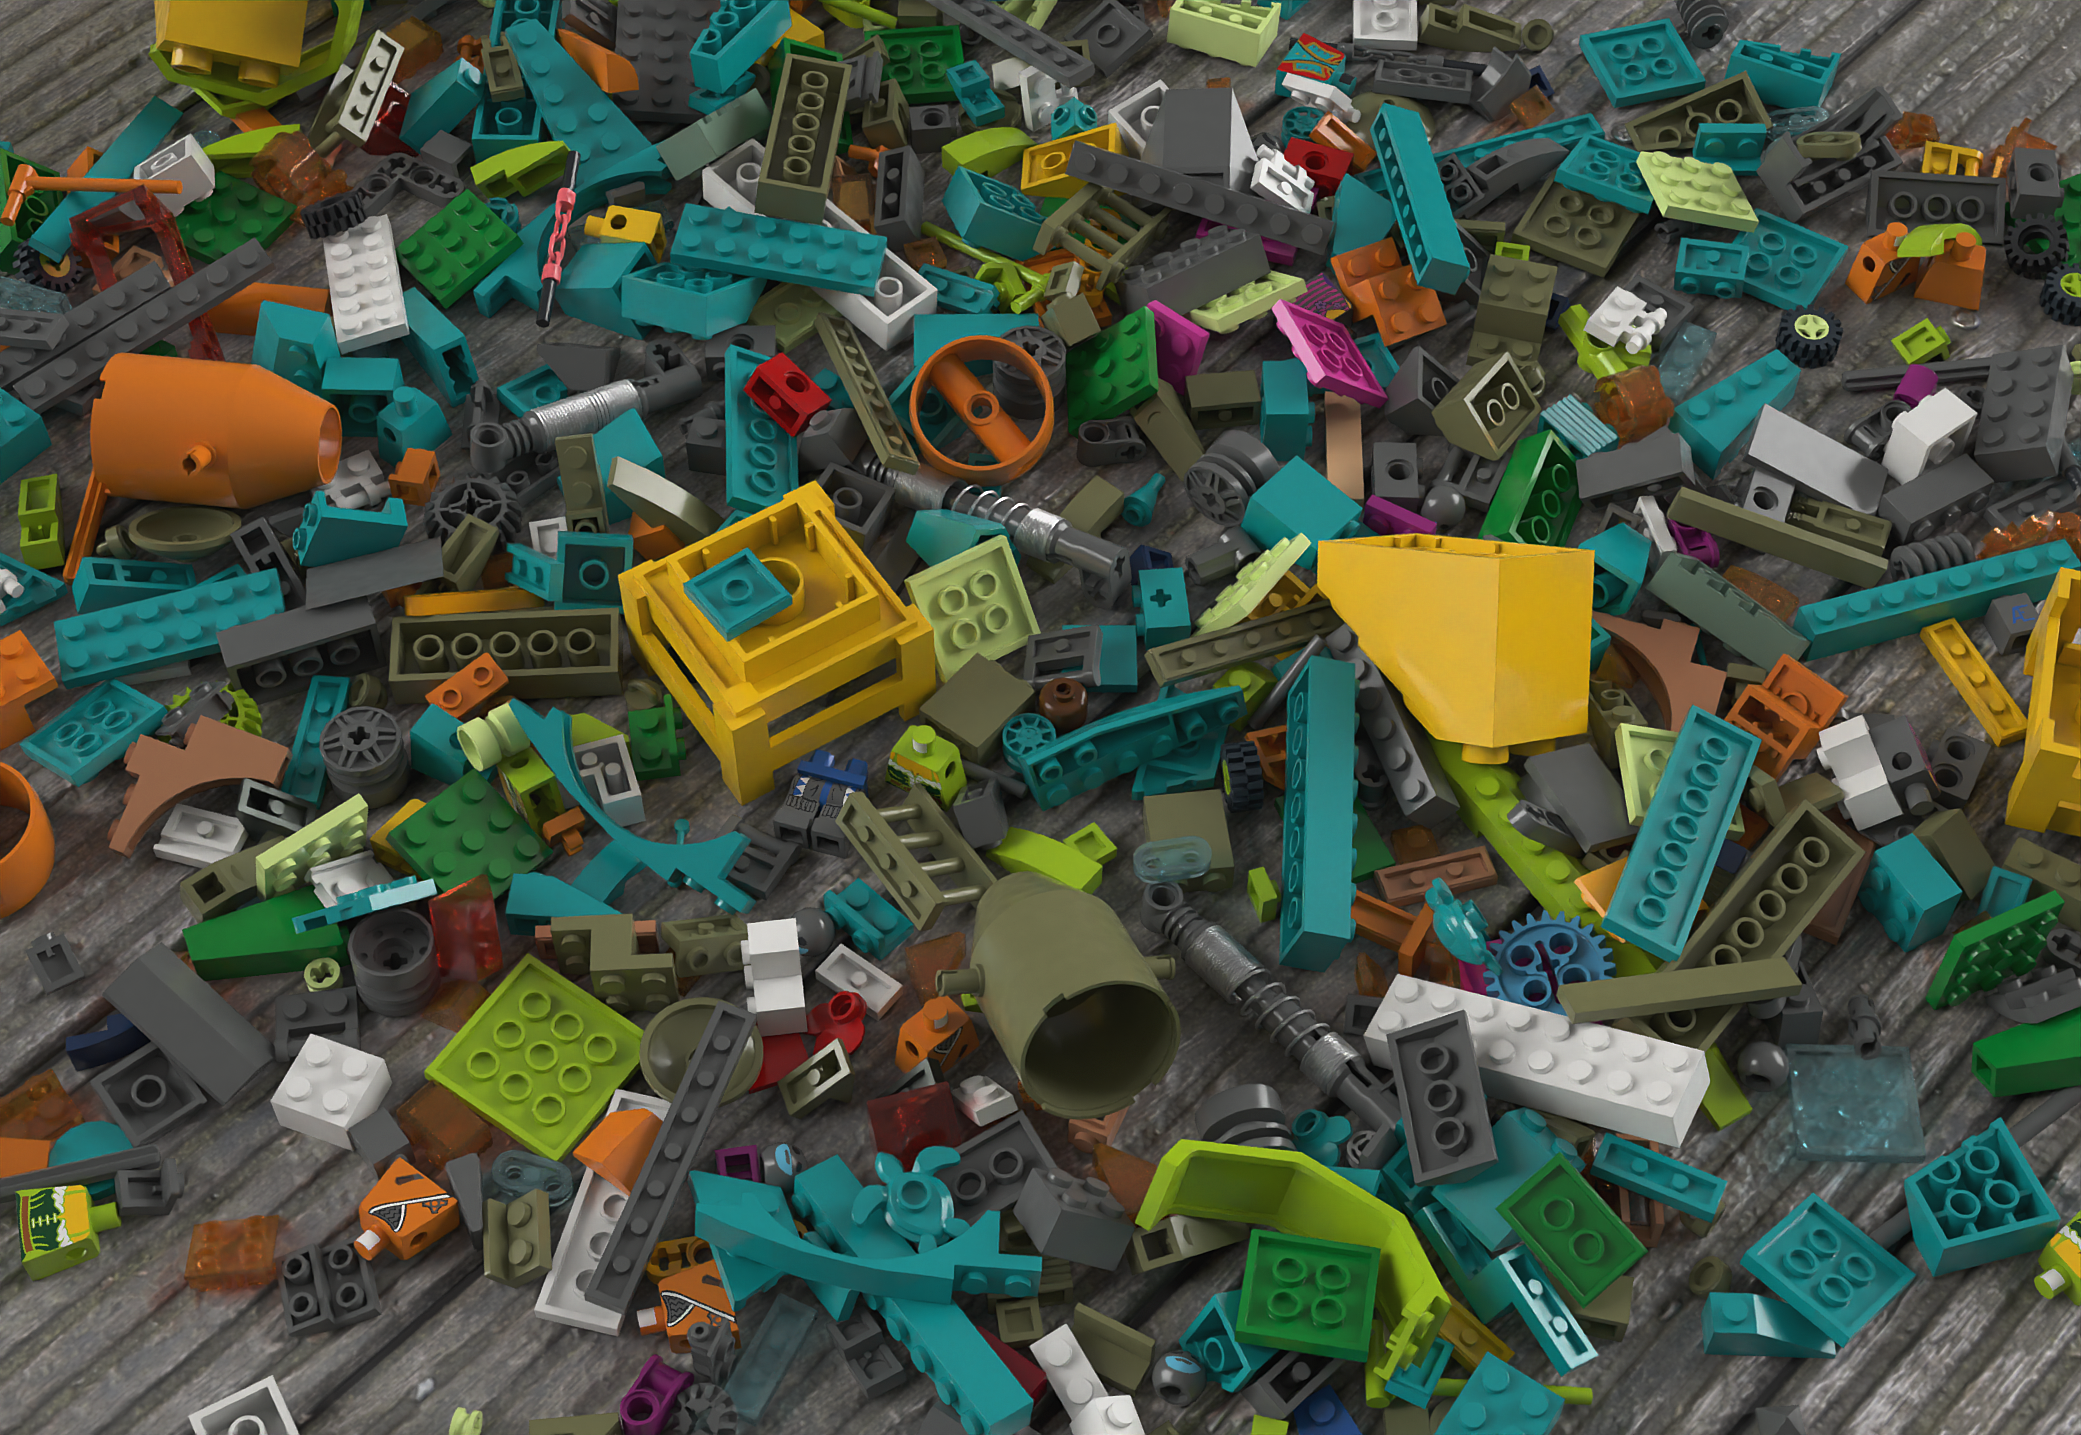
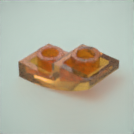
M1905 111L1902 114L1904 117L1885 135L1895 150L1920 148L1925 146L1926 141L1938 143L1940 140L1934 116Z
M2048 509L2039 518L2032 514L2019 527L2013 521L2002 530L1995 526L1982 538L1981 541L1985 545L1977 557L1983 560L2026 549L2048 535L2059 519Z
M1730 565L1722 576L1784 622L1800 603L1798 597L1786 589L1743 568Z
M1436 935L1435 942L1427 941L1423 965L1430 966L1428 981L1460 989L1458 958L1453 956L1442 945Z

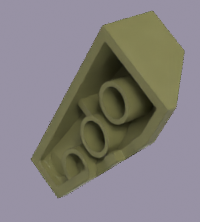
M1746 71L1624 124L1637 152L1693 148L1699 123L1765 124L1766 131L1773 129V124Z

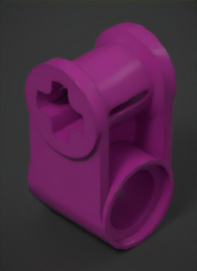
M1911 364L1895 391L1893 400L1903 401L1914 409L1927 395L1934 396L1936 394L1938 376L1925 366Z
M1668 518L1666 526L1671 537L1676 540L1677 553L1696 557L1711 569L1717 568L1720 554L1717 543L1711 537V534Z
M657 1354L652 1355L620 1403V1415L624 1434L660 1435L673 1415L669 1411L675 1406L678 1399L677 1395L693 1385L694 1374L689 1371L681 1373L663 1363L661 1356ZM639 1413L651 1415L644 1421L632 1420Z

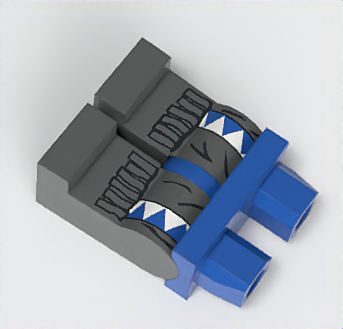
M816 749L809 761H800L797 769L798 773L792 781L782 809L778 808L773 819L775 837L785 842L792 840L801 844L802 848L809 849L812 843L813 851L847 859L852 843L835 820L850 793L862 791L869 798L867 784L868 763L853 758L848 760L844 771L833 768L835 765L834 756L829 752ZM788 829L800 831L802 835L791 834ZM824 838L838 841L839 844H829Z

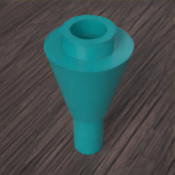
M1155 473L1146 485L1124 498V510L1121 515L1128 523L1143 527L1151 522L1158 492L1165 484V477Z

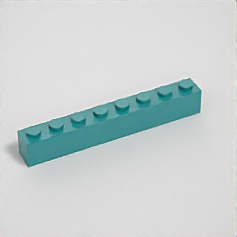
M1383 103L1370 128V132L1417 285L1455 295L1461 283H1464L1469 276L1470 264L1468 263L1463 243L1457 230V224L1450 209V203H1448L1444 185L1441 181L1425 128L1423 127L1419 112Z
M2061 539L1799 607L1792 628L1811 641L1802 654L1805 661L1808 662L1921 632L1923 627L1951 618H1955L1957 622L1985 616L1991 601L2002 595L2012 596L2027 593L2032 603L2046 600L2060 567L2081 571V562L2066 539Z
M838 1154L795 1176L794 1195L791 1200L796 1213L803 1219L807 1218L815 1231H817L834 1253L873 1259L898 1258L916 1254L904 1237L900 1236L889 1226L881 1209L876 1210L864 1226L857 1227L853 1223L851 1218L852 1206L856 1196L864 1187ZM862 1292L868 1306L873 1310L877 1309L884 1317L892 1337L897 1341L901 1340L908 1348L916 1368L922 1373L926 1372L933 1380L941 1400L946 1405L951 1404L960 1415L962 1425L969 1435H1013L1030 1424L1033 1399L952 1298L951 1304L947 1305L877 1296Z

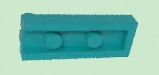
M923 263L918 271L919 275L938 289L937 306L960 314H993L990 309L997 310L1000 302L997 300L1000 292L995 285Z
M507 544L506 551L513 554L512 572H505L504 580L547 601H562L564 564L523 544Z

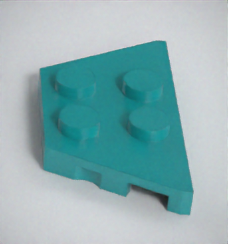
M0 552V569L9 570L17 577V582L24 587V591L19 597L13 598L7 594L1 599L6 610L0 614V627L68 593L64 582Z
M1173 684L1160 688L1157 701L1186 693ZM1230 724L1219 727L1205 734L1200 739L1192 740L1175 748L1164 756L1139 765L1132 788L1131 800L1138 801L1143 800L1144 796L1175 794L1214 787L1221 760L1220 747L1226 742Z
M413 875L392 881V883L375 885L358 892L337 897L338 905L294 917L292 921L295 932L298 934L368 915L376 911L423 900L436 895L437 890L433 879L417 883L416 877Z
M696 1170L689 1171L687 1183L695 1206L696 1203L740 1206L741 1192L755 1193L769 1214L784 1228L799 1237L781 1187ZM709 1243L733 1312L744 1308L746 1300L759 1290L765 1293L777 1284L780 1277L789 1275V1273L731 1253Z

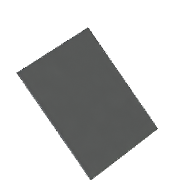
M441 537L307 569L306 610L443 577Z

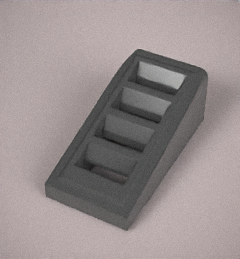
M471 1153L446 1162L445 1169L453 1196L458 1200L459 1211L474 1250L476 1249L478 1252L484 1249L482 1202H484L483 1177L477 1153Z

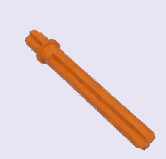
M92 468L63 572L64 582L67 585L73 584L82 558L91 557L108 496L104 492L105 489H109L105 483L97 481L94 468Z

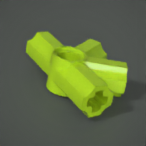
M1581 304L1570 306L1567 311L1560 314L1558 324L1579 352L1577 358L1579 367L1588 373L1594 374L1607 394H1610L1612 398L1623 396L1635 384L1636 379L1631 372L1646 374L1651 357V345H1648L1643 350H1639L1636 354L1629 353L1626 350V344L1620 340L1612 347L1584 331L1591 315Z

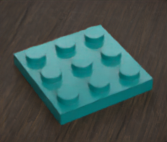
M1669 18L1580 35L1579 46L1614 108L1694 93L1705 88L1706 80Z
M1589 134L1583 136L1559 166L1554 181L1562 183L1569 190H1581L1593 194L1600 201L1621 204L1627 210L1634 213L1649 214L1656 204L1636 163L1640 152Z
M1756 208L1754 213L1759 223L1754 233L1740 231L1731 243L1750 246L1743 292L1785 310L1792 308L1795 311L1798 305H1802L1804 310H1806L1808 304L1813 305L1834 275L1846 257L1849 246Z
M112 678L102 682L19 743L26 756L73 785L80 787L82 784L94 780L99 775V772L114 760L123 758L129 745L132 742L137 743L141 734L148 737L155 734L163 724L161 720L168 711L164 705Z
M1815 1193L1809 1195L1747 1250L1739 1262L1842 1348L1850 1343L1900 1295L1916 1276L1913 1271Z

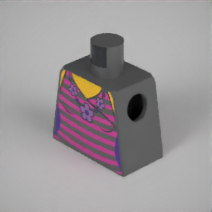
M1323 272L1307 281L1305 284L1308 292L1296 297V301L1292 304L1344 324L1353 340L1356 339L1357 333L1351 329L1354 311L1352 303ZM1274 315V318H1273V327H1274L1275 329L1279 330V328H1278L1277 325H1276V323L1278 322V320H1277L1276 316Z
M1904 715L1869 729V734L1886 778L1902 807L1910 808L1913 815H1924L1934 808L1932 799L1938 797L1941 792L1926 750L1907 717ZM1899 754H1908L1905 757L1897 759V755Z

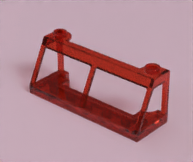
M144 184L69 218L73 231L69 234L71 242L79 253L83 251L89 257L101 292L117 283L102 239L103 235L150 227L156 232L175 286L194 275L173 213ZM132 200H135L136 205L145 217L143 220L100 228L94 226L89 221ZM208 311L189 322L188 325L194 339L190 342L191 349L188 350L190 359L226 362Z

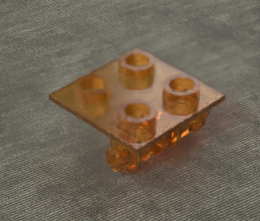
M254 1215L245 1219L212 1220L203 1224H194L184 1280H189L190 1289H198L201 1293L222 1289L223 1284L225 1289H231L232 1275L234 1274L238 1288H242L245 1285V1273L248 1286L270 1284L271 1280L278 1279L276 1262H273L280 1216Z

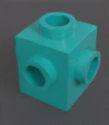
M1075 97L1064 105L1058 106L1051 114L1052 141L1097 128L1098 118L1094 109L1089 105H1084Z

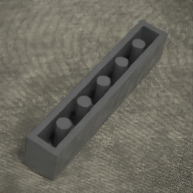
M1345 623L1325 638L1328 641L1327 645L1334 660L1355 663V679L1360 681V691L1355 706L1405 816L1432 829L1461 807L1422 724L1404 704L1402 693L1358 647V636Z

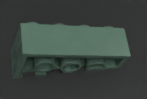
M755 88L663 141L656 148L676 182L687 175L693 180L702 175V170L707 167V163L709 165L713 164L727 155L726 152L729 151L730 153L744 144L746 140L753 138L759 141L768 134L765 129L771 126L773 116Z
M1671 552L1646 587L1647 590L1665 601V604L1682 615L1684 614L1694 621L1693 624L1700 628L1701 631L1722 640L1723 647L1738 657L1745 656L1754 662L1752 667L1767 669L1766 678L1782 654H1788L1798 661L1811 643L1809 639L1696 557Z

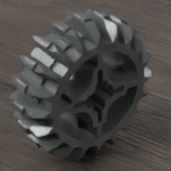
M468 473L466 479L460 481L453 477L451 485L441 483L440 492H431L430 501L425 503L423 522L428 539L441 537V548L468 514L499 529L500 533L490 555L492 559L494 551L506 552L507 543H515L516 533L521 532V517L523 513L518 496L515 494V491H511L508 483H500L496 476L487 480L483 473L478 478H472Z

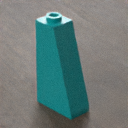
M415 287L404 291L403 298L410 334L402 336L400 339L447 402L454 408L465 402L466 395L470 394L471 386L479 380L466 337Z
M914 314V368L925 356L929 358L938 349L954 340L975 335L1000 337L1012 328L1039 326L1038 314ZM981 359L964 362L975 377L993 373V360Z

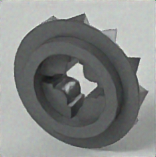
M698 1383L677 1395V1402L669 1411L673 1414L674 1423L671 1431L676 1432L677 1435H735L738 1426L737 1410L731 1397L722 1388L710 1383ZM712 1408L706 1420L710 1428L705 1426L695 1430V1424L698 1421L695 1411L700 1413Z

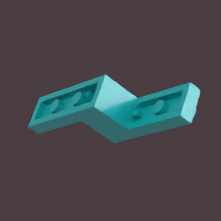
M1439 1201L1422 1208L1413 1216L1484 1325L1512 1313L1517 1308L1561 1377L1590 1363L1599 1356L1526 1244L1499 1255L1492 1261L1480 1241Z

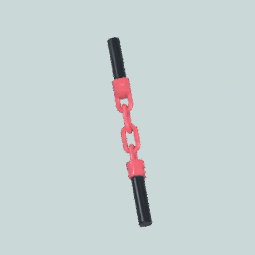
M574 150L569 151L567 155L562 186L558 190L555 216L557 220L549 241L548 254L550 257L548 263L544 265L541 278L543 287L536 324L543 328L548 327L550 324L556 287L560 284L562 274L560 263L563 260L566 247L564 237L567 225L571 220L576 199L574 190L581 154ZM560 224H562L561 233H558ZM561 242L560 251L553 252L554 243Z

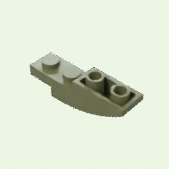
M593 433L556 437L555 446L567 510L565 517L568 531L610 534L601 468L597 462Z

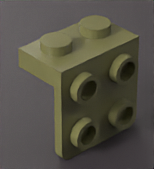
M1753 764L1740 799L1746 802L1750 810L1776 827L1782 818L1804 799L1820 812L1832 809L1836 802L1844 799V794L1841 788L1818 773L1808 774L1778 787L1776 779Z

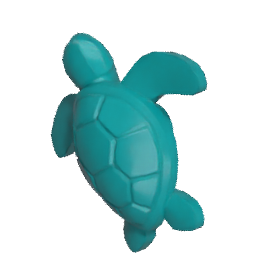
M1440 877L1432 880L1433 886L1426 891L1425 900L1434 911L1433 927L1442 945L1459 960L1476 965L1484 964L1494 974L1499 976L1503 973V970L1493 954L1486 948V942L1492 940L1485 930L1488 927V923L1479 908L1471 899L1464 904L1459 899H1454L1451 890Z
M945 1146L925 1148L917 1156L912 1171L905 1172L903 1164L894 1155L879 1152L875 1160V1170L879 1178L887 1186L868 1185L861 1189L852 1206L851 1218L853 1223L857 1227L864 1226L870 1216L876 1210L882 1208L885 1220L896 1233L909 1241L919 1244L918 1254L946 1244L950 1237L957 1238L966 1232L970 1225L965 1220L954 1218L953 1200L948 1188L940 1179L932 1175L938 1170L957 1166L961 1162L959 1153L953 1148Z

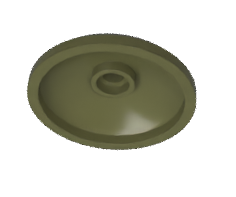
M1372 90L1351 98L1353 109L1359 110L1361 117L1357 123L1348 121L1344 124L1375 152L1376 148L1370 128L1383 103L1419 112L1429 145L1432 142L1435 131L1433 115L1427 106L1417 98L1373 93ZM1378 155L1374 157V161H1379Z
M178 506L159 509L141 515L130 523L128 530L130 540L141 549L163 558L190 563L199 560V558L214 554L232 543L234 540L230 534L242 528V524L237 514L226 509L211 506Z
M689 998L666 1007L650 1021L641 1039L639 1057L644 1078L657 1095L672 1104L718 1001L732 1006L735 1005L716 998ZM756 1024L719 1107L728 1105L742 1097L753 1086L760 1074L763 1063V1042Z

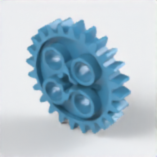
M1543 910L1541 921L1536 922L1530 913L1527 914V925L1525 926L1513 920L1514 932L1509 934L1506 931L1500 930L1499 936L1502 944L1490 943L1489 945L1491 953L1501 966L1503 973L1497 976L1486 967L1489 971L1483 973L1485 984L1489 985L1485 988L1488 997L1568 1017L1562 1005L1555 1001L1548 976L1543 969L1542 960L1536 948L1537 944L1544 946L1551 971L1556 976L1558 987L1559 985L1568 984L1576 980L1588 982L1612 979V976L1617 974L1616 964L1610 962L1614 959L1612 948H1604L1606 946L1605 936L1598 935L1594 937L1595 927L1592 923L1581 929L1580 916H1575L1568 923L1565 920L1564 911L1559 912L1556 920H1550L1547 910ZM1560 946L1572 948L1566 954H1556L1553 952ZM1522 958L1533 960L1530 965L1525 967L1515 965ZM1534 993L1546 995L1539 1002H1532L1527 999Z

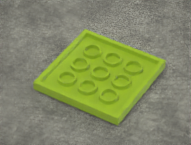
M527 953L426 1068L424 1074L425 1078L557 1168L609 1106L615 1090H622L641 1067L639 1052L644 1030Z

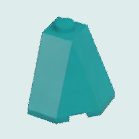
M948 509L916 511L906 538V542L930 567L998 535L1007 537L1017 566L1021 559V554L1011 542L1008 531L1001 523Z
M1623 522L1579 544L1578 549L1595 550L1592 611L1607 613L1612 616L1625 614L1629 611L1643 583L1652 543L1651 540Z
M1242 1289L1214 1294L1178 1340L1183 1351H1189L1200 1358L1206 1369L1207 1382H1218L1222 1384V1389L1231 1393L1242 1390L1285 1351L1283 1349L1234 1342Z

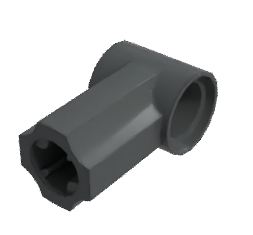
M1235 527L1226 531L1220 537L1218 543L1186 556L1185 565L1188 569L1189 577L1194 584L1201 586L1234 571L1238 574L1250 561L1254 563L1262 552L1243 527Z

